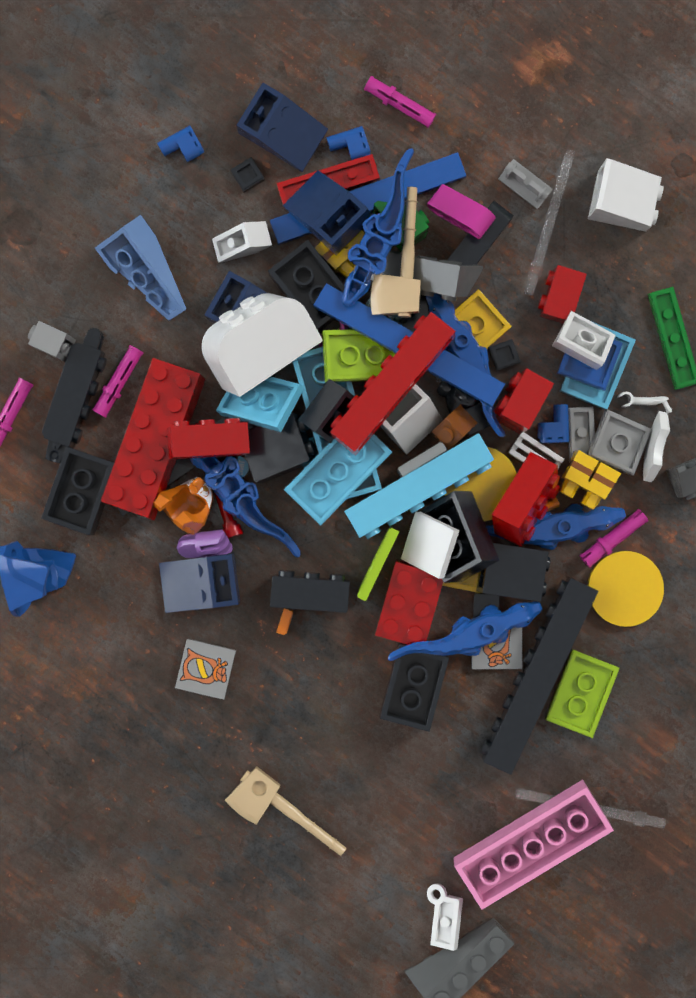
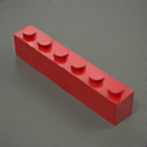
M430 312L427 317L423 315L416 322L414 333L410 337L406 335L397 346L399 351L393 357L389 355L381 365L383 370L377 377L372 375L364 385L366 390L360 397L358 395L354 396L347 405L349 408L347 413L343 417L339 415L331 424V436L355 456L455 338L456 331L434 313Z

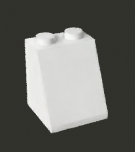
M606 159L597 173L588 219L646 232L652 225L656 224L658 218V210H655L656 202L661 200L664 187L660 185L662 177L612 159Z
M415 384L384 421L381 428L407 455L443 419L430 397Z

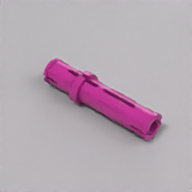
M373 76L369 78L364 88L365 91L383 100L382 103L387 106L389 104L422 123L427 128L430 127L436 117V113L429 111L397 92L396 87H389Z
M129 345L107 386H103V393L92 409L93 411L105 418L107 417L116 399H120L122 388L140 357L144 354L142 351Z
M18 378L0 414V447L8 431H12L13 428L11 426L31 388L34 386L21 378Z
M637 509L603 538L599 537L596 539V543L579 555L581 560L587 567L591 568L593 564L605 555H610L613 552L612 549L647 523L648 518L643 512L641 513L640 509Z

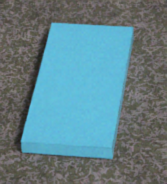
M373 435L355 456L334 439L284 490L321 526L378 468L392 451L377 436Z

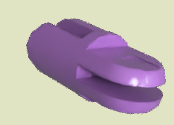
M223 529L186 534L181 536L177 544L178 553L185 558L225 555L233 550L232 544Z

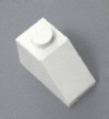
M266 221L243 222L212 238L218 263L256 254L272 246Z

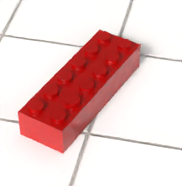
M155 358L152 359L101 502L155 521L158 510L153 506L154 501L160 492L166 490L177 460H169L167 428L174 426L173 422L189 421L190 424L206 380L200 373Z

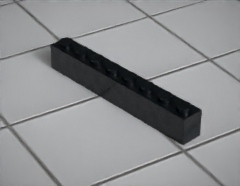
M567 576L566 580L562 579L556 590V593L559 595L555 603L551 602L546 610L545 616L548 618L544 627L540 625L534 636V639L537 640L533 649H528L523 660L526 665L522 672H517L513 680L515 688L511 695H506L502 704L504 711L501 717L497 716L491 727V730L494 732L490 740L486 739L480 751L483 754L482 759L484 763L512 775L598 594V590Z

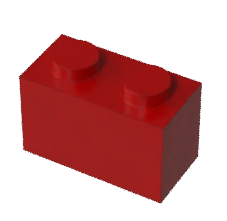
M557 265L554 271L550 270L545 285L549 286L547 294H542L538 304V309H541L540 317L564 324L569 313L576 310L587 274L561 265Z

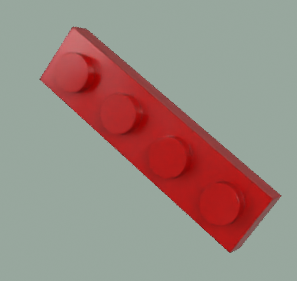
M373 154L319 170L346 190L380 180ZM315 172L276 183L282 204L284 205Z

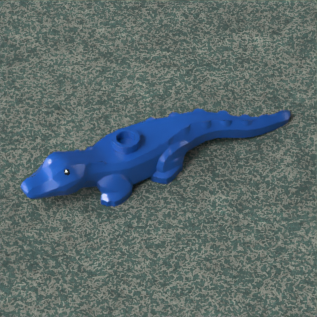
M412 148L404 153L397 165L393 176L390 198L382 213L373 214L363 222L365 234L360 244L354 245L348 251L349 261L355 264L354 270L345 281L342 303L348 307L353 306L359 298L368 292L372 274L380 275L385 271L386 258L392 246H397L401 243V222L405 206L404 174L414 153Z
M434 293L433 297L426 296L429 312L434 313L456 331L455 338L445 350L492 376L489 369L486 347L479 346L468 322L459 321L456 318L452 302L441 299L442 296ZM482 403L483 412L488 423L498 436L504 437L505 432L496 418L494 406L491 408Z
M232 456L226 457L221 462L216 457L190 458L195 467L205 472L204 479L206 485L213 489L218 498L223 502V509L243 521L250 528L280 540L295 557H300V550L292 538L283 529L267 520L256 506V500L259 498L256 484L245 482L238 473L240 467L236 458Z
M572 504L564 512L552 514L548 511L542 520L538 519L534 525L535 532L529 541L525 540L523 544H533L541 548L553 550L561 541L584 542L588 539L589 530H606L622 521L626 517L625 510L623 508L599 506L594 508V510L584 512L581 505ZM493 525L486 526L490 536L505 539L495 534Z
M537 601L517 603L507 611L501 612L495 605H488L480 612L478 617L471 620L464 616L460 617L452 626V632L448 636L439 640L421 641L406 645L390 653L388 660L393 661L411 653L442 656L454 654L477 656L481 651V647L490 643L505 642L510 629L529 625L542 611V606Z

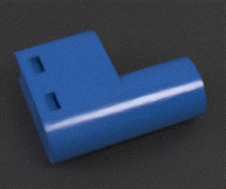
M190 125L157 143L164 157L180 148L187 162L204 153V149Z
M362 126L326 137L330 152L347 147L351 160L370 155L371 153Z
M553 405L554 422L537 423L539 443H569L568 405Z

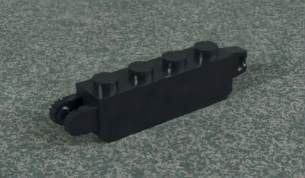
M94 327L86 332L87 335H85L83 344L75 343L71 345L42 430L44 438L48 440L45 459L55 463H61L66 446L74 448L75 444H79L83 433L80 427L83 420H87L91 410V406L88 405L90 398L95 396L98 390L99 382H96L99 372L102 373L106 366L107 358H104L105 353L101 351L104 334Z

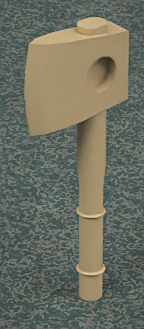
M407 187L400 277L374 274L371 288L372 315H398V317L409 318L411 314L419 313L421 280L413 279L416 204L418 203L416 187Z
M257 766L251 772L246 771L240 779L242 782L225 799L229 806L239 815L256 825L269 804H272L340 856L346 850V847L338 842L337 839L325 832L298 808L278 794L277 791L280 784Z

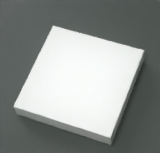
M415 512L401 559L438 579H442L445 577L459 530L427 514Z

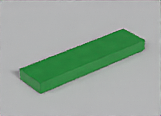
M674 287L647 294L674 390L695 385L696 364Z

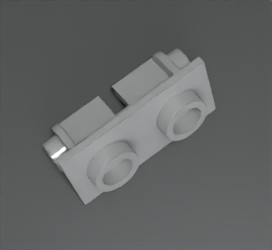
M514 159L509 162L504 172L498 178V180L536 209L541 206L553 190Z

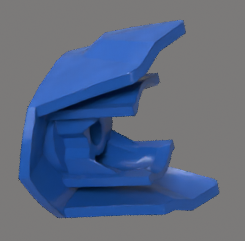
M18 541L0 546L1 584L11 614L15 617H20L26 612L32 601L46 596L50 591L65 586L72 572L76 555L53 549L23 548Z

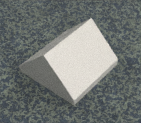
M571 311L552 346L597 370L605 363L616 335Z

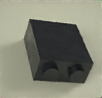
M291 413L281 432L260 426L248 431L250 453L245 456L255 483H265L307 466L317 454L315 444L308 438L306 432L308 427L299 421L300 414Z
M493 543L500 561L479 572L476 591L541 602L547 589V584L544 580L551 563L550 557H548L549 552Z

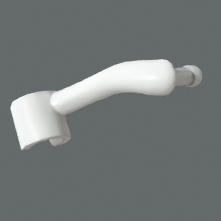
M622 392L617 396V398L623 395L628 397V403L621 407H628L631 404L657 405L663 403L666 413L672 412L667 402L669 398L665 396L633 397L630 392Z

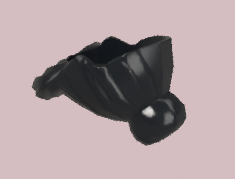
M443 380L438 386L437 392L440 396L446 398L447 408L450 413L460 404L466 409L474 403H480L479 400Z

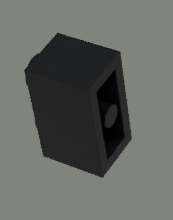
M328 379L299 418V421L331 444L334 438L331 436L332 428L330 426L339 415L343 417L349 410L347 405L354 395L331 379Z

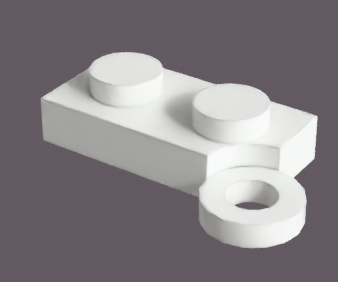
M433 884L427 890L428 900L435 904L430 945L454 951L458 948L463 898L452 895L447 896L446 888L443 885ZM435 889L441 894L439 899L434 897L433 892Z

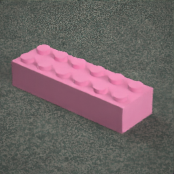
M581 780L455 856L454 867L482 910L614 830L584 780Z

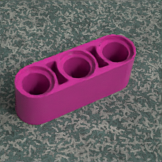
M444 184L439 187L427 203V207L437 216L478 239H481L496 219L495 215L486 207Z

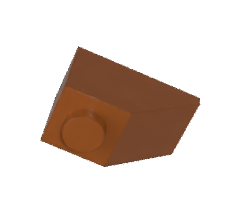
M460 404L430 433L439 443L443 442L448 451L477 422Z

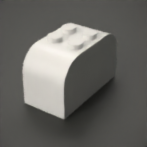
M271 293L249 297L240 303L241 307L235 311L230 310L223 313L219 317L220 320L206 331L202 340V353L223 390L241 397L323 341L307 310L297 300Z

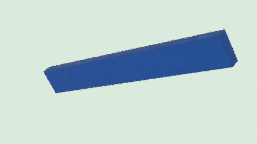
M458 152L405 171V200L407 199V187H416L417 195L439 188L442 184L447 185L466 178ZM393 176L349 192L363 203L370 213L373 211L375 202L389 201ZM290 213L270 220L278 245L311 234Z
M327 283L313 304L314 308L394 353L399 351L397 346L406 335L410 337L414 333L384 315H372L371 308L359 301L351 307L342 303L343 292ZM446 350L440 354L427 370L429 373L491 408L505 386V383Z

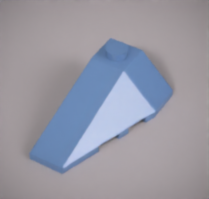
M141 215L95 247L107 266L115 274L121 273L129 280L128 285L133 290L138 288L145 294L146 301L165 318L171 320L186 310L156 235Z

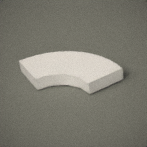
M662 411L658 412L647 441L643 463V481H654L662 467L663 450L670 432L668 415Z

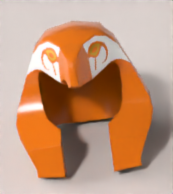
M196 477L175 488L160 492L153 506L160 512L163 510L178 528L186 533L196 534L206 523L213 503V492L206 485L205 480Z

